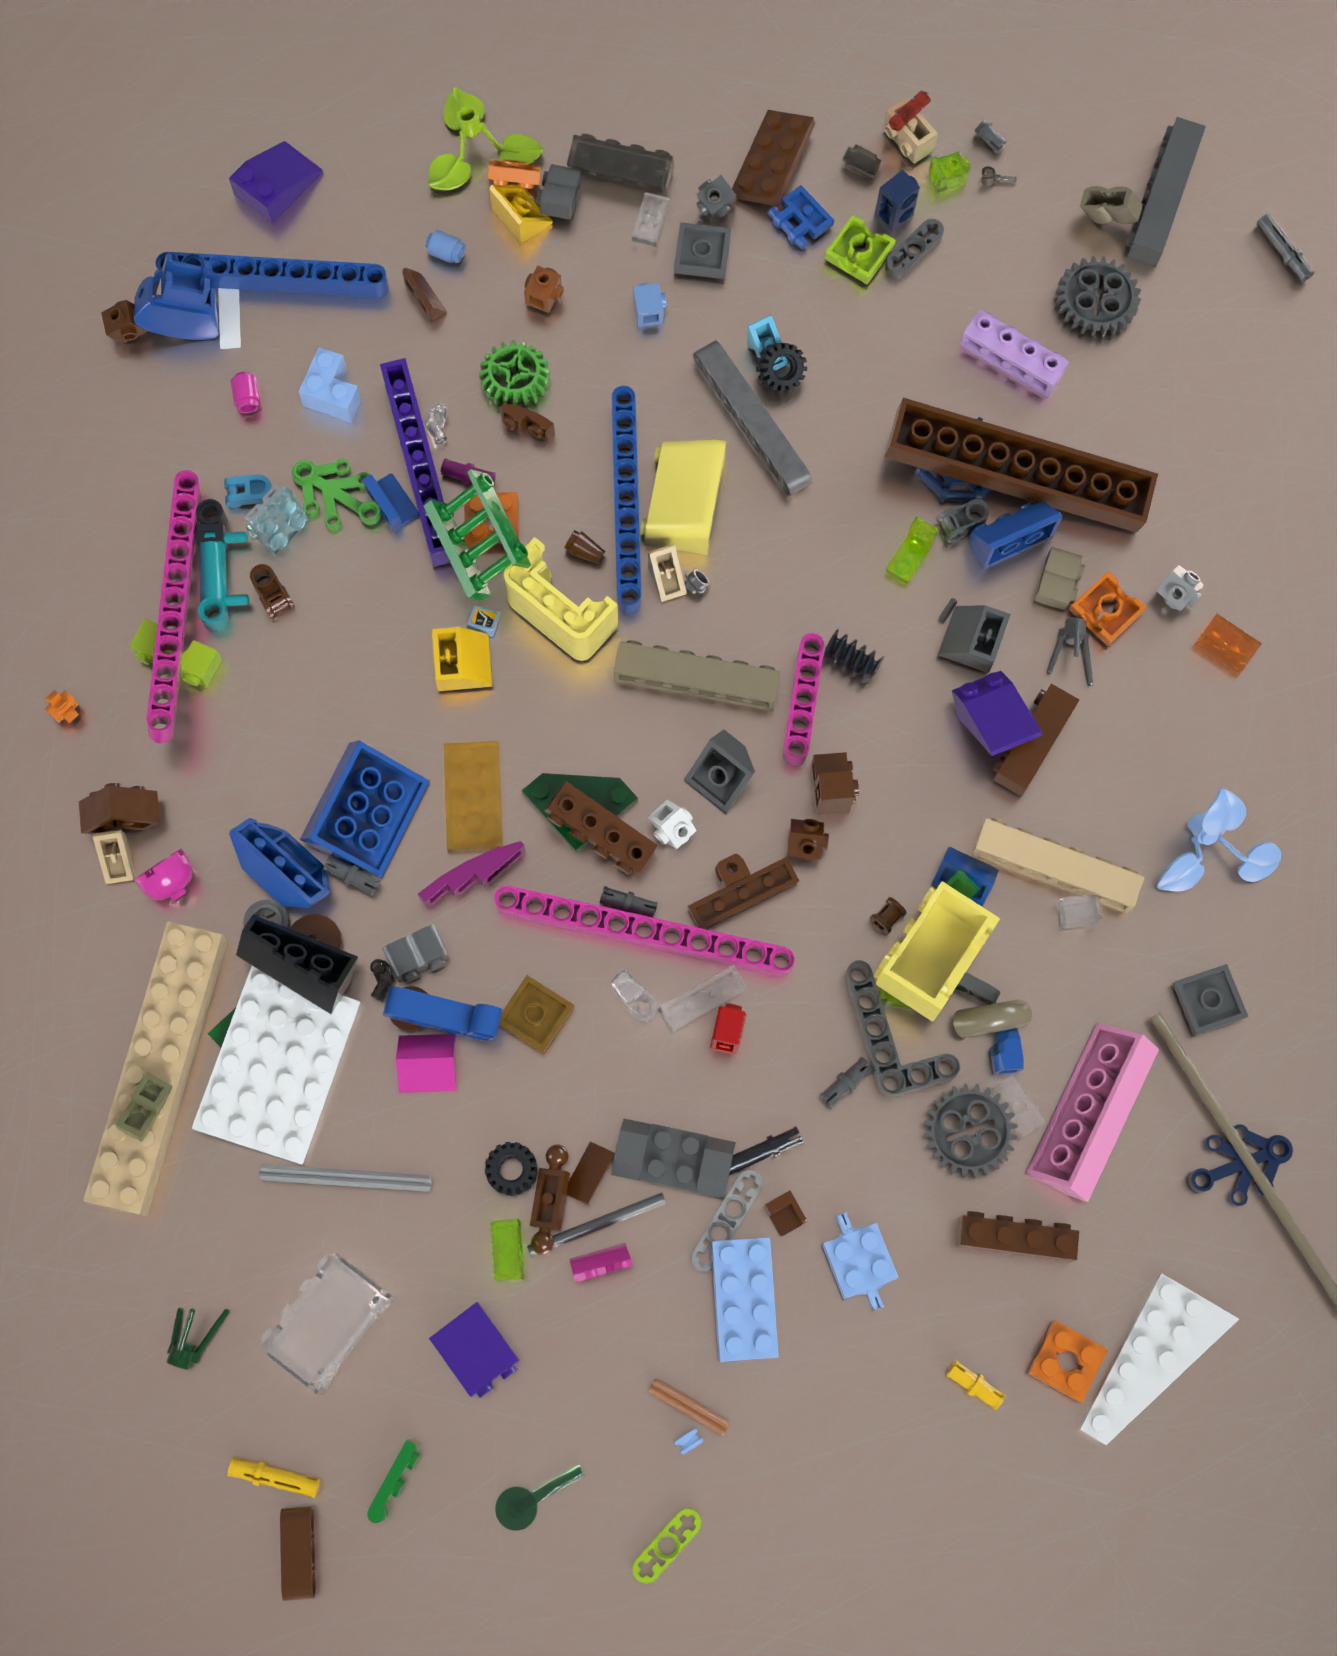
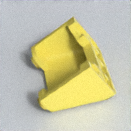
M719 439L667 441L662 443V447H656L654 462L658 463L648 519L642 520L640 531L641 535H645L644 545L662 548L674 544L676 550L702 555L708 554L709 538L720 478L724 467L727 441Z

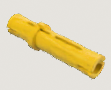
M234 1456L231 1459L227 1473L229 1477L232 1476L251 1481L255 1486L263 1484L315 1498L320 1485L319 1478L266 1466V1462L263 1461L255 1463Z

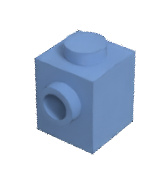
M642 283L633 287V303L638 327L663 324L664 308H667L665 292L660 293L659 283Z

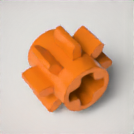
M53 690L45 698L49 705L44 709L58 723L64 719L70 723L79 715L75 710L79 703L66 690L61 694Z

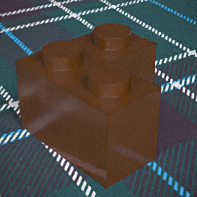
M847 752L813 755L811 763L817 815L849 813L852 805L856 803V796H859V784L857 779H853L852 761H847Z
M109 783L104 785L103 789L91 792L88 797L79 801L81 833L93 835L115 831L120 828L147 830L159 824L157 791L146 790L144 786L127 788L122 787L120 783Z

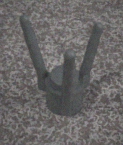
M1069 618L1065 620V627L1059 629L1058 640L1049 662L1047 673H1052L1063 641L1066 639L1067 644L1074 645L1075 657L1079 656L1080 644L1083 645L1088 685L1092 686L1093 674L1088 643L1089 632L1086 631L1087 622L1084 619Z

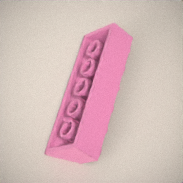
M1097 1023L1026 1174L1065 1195L1088 1202L1159 1049L1143 1034Z

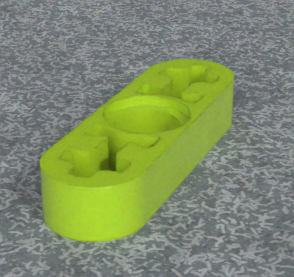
M691 1508L681 1509L635 1559L633 1574L639 1582L648 1584L655 1581L699 1532L701 1518L695 1510ZM692 1514L695 1517L693 1520L695 1528L693 1530L686 1528L681 1533L683 1537H686L681 1543L678 1536L669 1531V1529L674 1525L675 1529L678 1530L682 1525L681 1516L689 1517ZM665 1536L673 1538L676 1542L674 1552L669 1555L662 1554L658 1549L660 1539ZM653 1548L655 1554L660 1559L665 1560V1562L660 1566L659 1562L656 1561L652 1566L653 1575L645 1574L642 1577L639 1574L641 1570L639 1563L641 1561L648 1563L653 1558L652 1555L648 1554Z

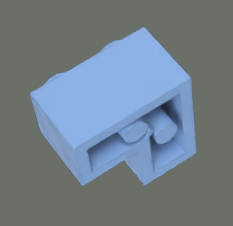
M318 347L298 393L304 407L352 423L361 403L358 386L343 381L347 372L343 355Z

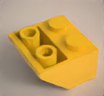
M463 627L432 629L435 681L438 691L493 687L489 634Z

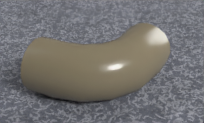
M1012 1000L958 1010L954 1014L953 1023L957 1034L960 1037L966 1038L1023 1028L1030 1023L1032 1010L1027 1002Z

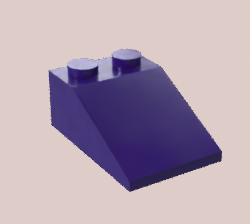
M283 141L245 161L229 177V181L237 198L273 224L323 173V170L286 141Z
M1001 670L990 673L976 681L965 683L961 687L952 690L957 717L991 756L1042 736L1039 726L1013 682Z

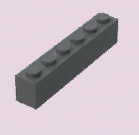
M1180 117L1176 118L1173 126L1168 125L1163 137V141H1166L1167 144L1165 147H1160L1156 161L1160 162L1159 167H1153L1148 181L1153 183L1151 189L1146 188L1141 201L1142 204H1145L1144 210H1141L1138 222L1134 223L1138 225L1136 232L1131 231L1126 246L1130 247L1127 257L1157 266L1206 126Z

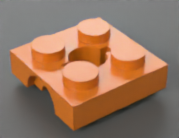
M489 159L488 179H493L492 183L496 185H508L509 181L517 182L518 187L533 189L534 185H539L540 166L517 160L503 159V161Z
M496 492L519 539L518 492ZM478 495L464 505L465 521L484 508ZM483 522L465 535V542L468 548H473L496 531L494 526L493 530H490L489 525Z
M1107 571L1071 605L1069 611L1077 618L1084 619L1087 622L1086 627L1104 644L1109 646L1144 613L1147 606L1137 597L1132 598L1125 594L1119 586V580ZM1115 601L1114 607L1116 612L1111 614L1105 612L1099 619L1098 616L1102 611L1101 603H1113Z
M1054 1320L1047 1331L1045 1342L1033 1360L1027 1374L1073 1400L1083 1403L1108 1349ZM1065 1351L1070 1352L1075 1358V1365L1082 1367L1081 1370L1073 1368L1069 1372L1064 1371L1059 1365V1358L1055 1355H1060Z

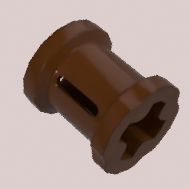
M888 897L885 901L886 904L877 914L870 916L871 922L885 934H889L893 924L907 913L905 908L892 897Z

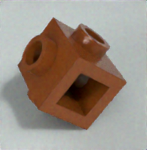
M537 265L534 273H530L525 281V304L549 313L554 302L561 299L564 291L561 275L552 268H543Z

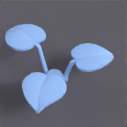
M1220 788L1215 800L1206 812L1194 815L1188 822V829L1194 835L1191 841L1194 843L1196 856L1192 852H1187L1177 857L1161 875L1156 887L1167 891H1185L1196 885L1204 874V866L1199 863L1203 858L1200 843L1211 845L1216 840L1222 843L1235 856L1244 861L1239 866L1237 872L1242 879L1249 882L1259 881L1271 875L1281 861V851L1274 843L1262 842L1254 846L1246 857L1220 836V834L1225 833V830L1238 828L1246 817V807L1240 798L1234 793Z

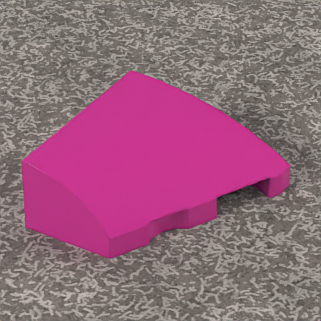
M626 1243L570 1258L575 1282L633 1266Z

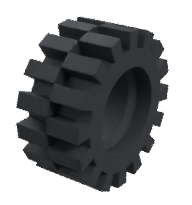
M777 342L774 345L769 344L766 346L767 349L760 352L762 357L757 358V362L760 363L759 367H756V372H760L759 380L764 381L763 385L770 387L772 390L790 391L793 390L794 386L798 387L801 384L799 380H804L805 375H802L803 371H807V366H804V362H807L806 357L801 356L803 354L802 350L796 349L797 346L789 343ZM781 356L786 357L790 363V370L784 377H778L773 370L775 360Z
M505 1142L503 1145H497L496 1149L491 1150L488 1159L485 1161L487 1180L492 1188L502 1195H521L522 1192L528 1191L536 1180V1174L538 1173L536 1159L529 1148L518 1142ZM508 1158L518 1159L523 1167L521 1175L515 1180H507L500 1173L502 1162Z

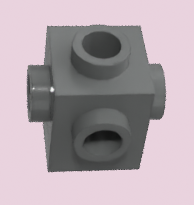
M720 175L714 181L708 179L699 186L698 190L700 192L697 193L699 201L696 205L704 216L709 214L713 219L718 215L721 218L732 209L730 205L737 200V195L723 176ZM714 196L719 198L716 201L711 200Z

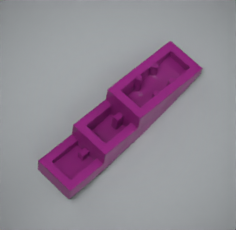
M518 841L492 849L465 861L440 876L419 892L420 901L429 908L448 890L457 898L476 880L485 888L526 852L524 844Z

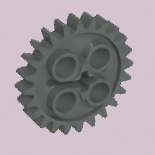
M1092 256L1090 263L1082 258L1079 265L1074 262L1071 269H1066L1063 277L1060 278L1059 286L1056 290V294L1059 295L1056 304L1061 305L1059 313H1067L1064 321L1073 320V329L1080 325L1082 327V334L1089 329L1092 337H1094L1096 331H1100L1102 337L1105 336L1107 330L1114 335L1117 327L1120 330H1124L1126 324H1130L1134 316H1136L1141 298L1138 297L1141 289L1135 288L1138 280H1130L1133 272L1128 271L1124 273V264L1117 268L1115 266V259L1108 264L1106 263L1105 256L1102 257L1100 262H1097L1095 256ZM1099 277H1102V286L1099 294L1100 303L1097 309L1098 316H1095L1094 309L1098 296L1096 291L1099 286ZM1083 281H1087V282H1089L1091 285H1087V284H1085ZM1108 285H1112V286L1116 287L1117 289H1113V288L1109 287ZM1080 304H1085L1088 308L1082 307ZM1106 308H1110L1114 312L1108 311Z
M964 1084L963 1092L960 1093L953 1086L952 1096L942 1092L945 1101L941 1103L934 1100L933 1102L938 1108L937 1111H927L933 1117V1121H924V1124L931 1127L932 1130L924 1133L925 1137L933 1139L927 1145V1148L937 1149L932 1157L934 1159L941 1156L944 1158L941 1163L942 1168L949 1163L952 1164V1174L958 1168H961L963 1177H966L968 1170H972L975 1178H978L979 1169H983L986 1175H989L988 1166L990 1165L999 1170L1000 1167L997 1160L999 1158L1004 1161L1009 1160L1004 1152L1005 1150L1014 1151L1015 1149L1008 1143L1018 1138L1010 1134V1130L1018 1128V1125L1009 1123V1120L1015 1116L1014 1112L1005 1113L1009 1103L1005 1102L1000 1105L998 1101L1001 1094L998 1093L993 1098L990 1097L989 1087L984 1093H981L979 1084L975 1085L973 1091H969L967 1084ZM977 1104H981L987 1109V1115L981 1120L974 1119L970 1113L972 1107ZM951 1114L957 1115L960 1118L959 1127L955 1130L947 1129L944 1126L946 1116ZM990 1120L995 1121L994 1125L977 1130L975 1132L976 1137L970 1138L969 1134H966L955 1140L947 1141L948 1136L965 1131L966 1124L968 1123L976 1127ZM987 1131H992L998 1136V1142L993 1147H987L981 1141L982 1135ZM965 1141L970 1144L971 1152L968 1156L959 1157L955 1154L954 1149L958 1142Z

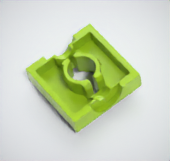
M852 215L825 252L824 259L868 285L895 247L896 240L885 233L882 236L878 233L873 234L866 227L865 221ZM866 243L867 251L857 252L855 261H853L855 252L853 247Z

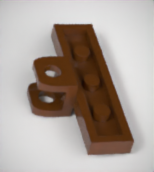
M733 854L719 861L715 867L716 876L722 889L688 905L687 908L697 928L706 929L797 884L799 879L787 857L751 874L743 858L738 854ZM727 866H732L735 869V873L728 872Z

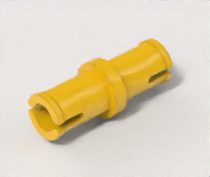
M958 1360L951 1364L946 1373L947 1377H950L967 1389V1394L972 1397L974 1395L994 1410H997L1004 1401L1003 1399L1006 1394L987 1383L983 1375L980 1373L976 1375L960 1364Z

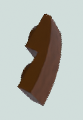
M503 404L500 407L501 421L508 429H515L522 434L528 428L535 437H542L547 442L554 437V423L544 416L516 405Z

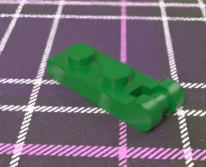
M410 1439L405 1441L368 1509L367 1517L372 1523L382 1522L388 1517L387 1504L392 1496L398 1497L406 1482L402 1480L406 1469L412 1470L420 1457V1453L416 1452L420 1445Z

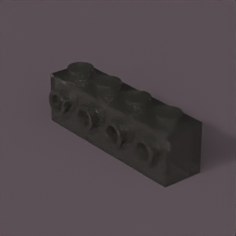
M585 133L581 134V136L573 135L567 167L580 169L583 176L668 194L675 164L673 156L667 151L655 150V152L645 150L643 146L631 144L630 147L620 145L621 143L614 139H606V141L597 140L593 135Z

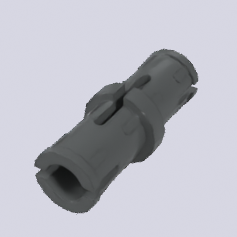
M333 854L327 859L329 863H325L323 867L324 871L344 880V884L347 886L353 885L370 896L374 895L377 890L375 888L379 887L381 882L360 871L359 866H351Z
M604 886L599 902L623 909L625 912H632L654 918V912H656L658 905L656 901L634 896V892L629 891L627 894Z
M860 1057L845 1073L841 1072L836 1076L837 1080L819 1095L822 1101L826 1099L827 1101L824 1103L828 1107L833 1108L848 1092L852 1093L856 1089V1085L873 1071L872 1066H866L868 1062L863 1057Z

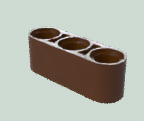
M313 1507L282 1508L280 1512L283 1601L314 1599L316 1594Z

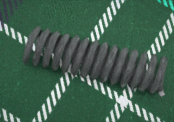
M951 598L938 617L939 620L941 619V623L945 622L957 604L956 599Z

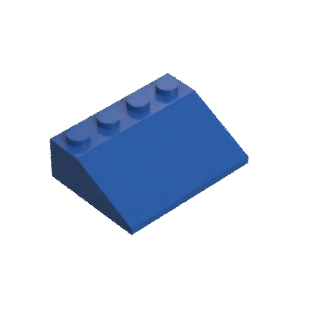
M360 740L350 742L300 840L325 854H333L347 864L357 865L361 870L381 878L430 780Z

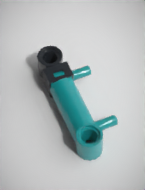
M206 499L200 502L196 508V516L200 524L196 525L200 581V604L197 611L205 627L210 631L217 632L223 630L229 624L230 617L227 606L249 604V595L247 594L227 595L226 551H228V543L247 542L248 535L245 531L227 533L226 526L228 521L221 504L214 499ZM210 514H217L214 519H206ZM212 611H219L216 617L208 618Z

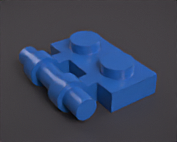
M802 185L782 198L781 205L785 208L780 212L774 206L768 211V215L773 219V224L777 228H782L788 235V240L792 244H797L800 249H804L809 243L803 237L806 233L813 239H816L834 225V219ZM792 217L800 224L796 228L788 221Z

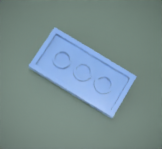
M770 1238L711 1241L719 1361L779 1357Z

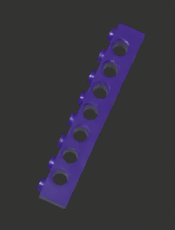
M406 358L382 363L380 367L433 567L451 563L424 508V505L430 500L444 503Z

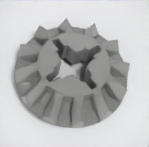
M266 899L255 902L244 915V927L253 914L257 916L261 914L267 919L272 916V922L288 928L289 916L285 908L273 900Z

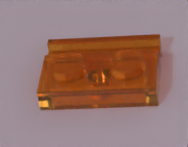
M1216 613L1194 644V647L1239 676L1262 643Z

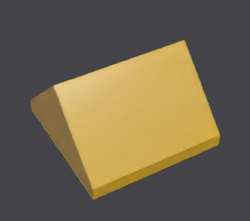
M492 184L490 186L491 208L521 244L552 224L553 221L548 215L540 214V206L536 205V200L526 188L518 187V185Z

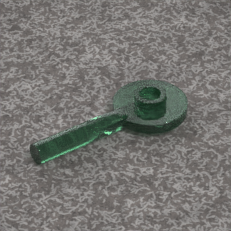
M578 1465L532 1493L528 1489L519 1486L506 1489L501 1493L496 1502L495 1512L498 1521L502 1526L513 1531L527 1528L536 1518L537 1503L584 1477L585 1474L582 1468Z

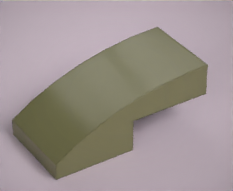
M147 1072L131 1095L132 1101L116 1123V1128L142 1142L162 1110L173 1088L172 1085Z

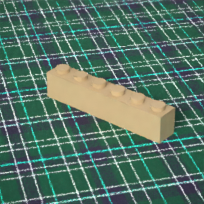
M986 818L972 856L1129 913L1135 907L1145 878L1139 875L1137 870L1130 867L1120 868L1114 866L1110 860L1103 857L1093 858L1087 856L1079 848H1065L1060 846L1058 841L1051 838H1038L1033 836V833L1027 829L1011 828L1006 826V822L997 818H992L991 820Z

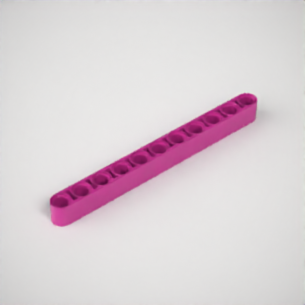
M189 470L179 472L174 479L146 718L149 737L152 741L159 744L170 741L174 734L198 519L196 508L200 501L198 476ZM185 532L186 534L180 535L178 533ZM182 555L184 557L176 558L175 556ZM174 579H181V581H179V582H174V581H172V580H174ZM172 602H177V603H179L178 605H174V606L169 605V604L172 603ZM169 626L177 627L173 630L166 629ZM166 650H172V651H174V652L171 653V654H165V653H163V652L166 651ZM165 674L171 675V677L167 679L160 678L162 675ZM161 699L169 700L167 703L163 704L157 702ZM157 724L166 725V727L162 729H157L154 726Z
M513 886L500 887L494 895L497 910L504 916L777 977L788 975L795 962L793 952L783 946ZM507 895L515 898V902L508 907L500 904L501 899ZM531 902H539L543 905L542 909L536 913L530 912L527 907ZM559 908H566L570 911L569 915L564 919L557 918L554 913ZM586 914H593L597 917V920L594 924L587 925L582 922V918ZM613 920H621L624 923V928L614 931L609 927V924ZM640 926H648L652 933L647 937H641L637 934L636 930ZM668 932H675L679 936V940L675 943H668L664 940V935ZM695 938H702L706 941L707 945L703 949H695L691 941ZM723 944H729L733 947L734 952L726 956L721 954L718 948ZM750 950H756L760 953L761 959L752 962L747 958L746 953ZM783 956L788 960L789 965L785 968L777 967L774 963V958Z

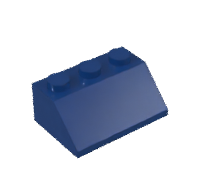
M1044 501L1036 504L1030 502L1022 506L1014 514L1005 513L995 520L996 522L989 525L983 523L972 530L968 544L981 568L984 569L1053 538L1063 516L1058 510Z

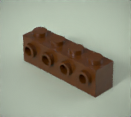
M1052 683L1047 691L1041 689L1033 702L1037 705V708L1031 714L1039 726L1042 736L1011 748L1007 758L1001 755L993 769L998 772L994 781L1022 797L1080 699Z
M567 781L562 783L544 810L549 814L548 820L559 827L564 824L572 830L571 836L582 843L587 840L595 846L594 852L605 859L610 856L618 862L616 867L628 875L631 872L634 874L640 873L658 846Z
M967 1211V1216L963 1215L958 1218L955 1247L1064 1262L1077 1260L1079 1230H1071V1224L1054 1223L1053 1227L1042 1226V1221L1036 1219H1025V1223L1013 1222V1217L996 1215L995 1220L984 1218L985 1213Z

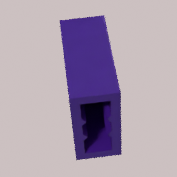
M478 1302L429 1338L470 1397H474L476 1394L479 1398L483 1397L494 1388L492 1385L494 1380L500 1376L505 1380L518 1370L515 1364L520 1359Z

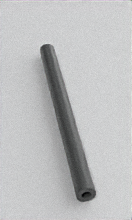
M659 1193L552 1236L554 1247L666 1204L664 1195ZM531 1244L528 1245L527 1248L530 1256L537 1255L532 1249Z

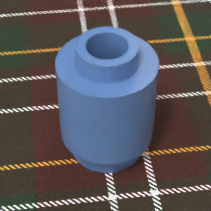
M436 230L428 235L425 247L428 248L429 255L449 263H459L464 256L466 244L462 243L460 238Z

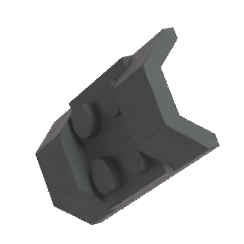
M624 1118L618 1137L611 1175L724 1199L736 1142Z

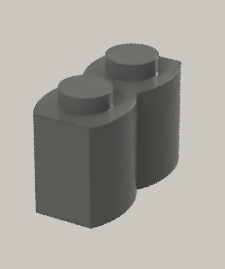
M551 164L549 171H544L542 178L543 190H538L536 205L540 206V214L571 219L581 185L580 169Z
M434 924L382 948L398 982L403 980L404 983L419 978V973L429 968L430 971H434L443 967L446 964L445 960L449 959V955Z

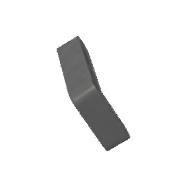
M856 960L852 962L845 972L844 980L867 1057L873 1068L872 1073L879 1093L886 1098H895L952 1081L960 1071V1063L951 1054H942L901 1066L879 991L875 985L876 982L872 969L865 961ZM855 969L861 970L865 974V980H854L851 976V971ZM862 996L870 997L873 1001V1007H862L859 1003V998ZM877 1023L881 1027L882 1033L876 1036L870 1034L867 1025ZM885 1050L890 1056L889 1062L882 1063L878 1061L876 1051ZM947 1062L950 1064L952 1074H942L939 1070V1063ZM912 1070H921L925 1075V1081L923 1083L915 1082L911 1076ZM886 1077L895 1078L898 1082V1089H887L884 1085V1079Z

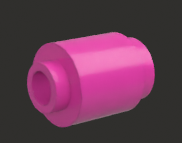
M239 372L230 380L234 406L237 407L240 413H253L258 410V405L260 404L257 378L249 372Z

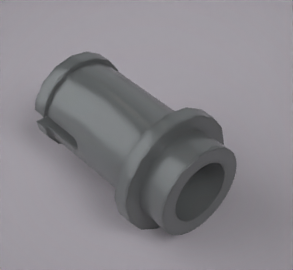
M983 120L974 131L977 134L976 137L983 139L995 153L1003 148L1002 144L1007 142L992 127L991 121Z

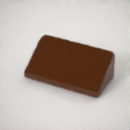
M409 268L402 269L405 285L428 319L434 321L446 314L447 310L423 275Z
M590 1141L568 1182L566 1195L589 1206L614 1159L615 1153Z

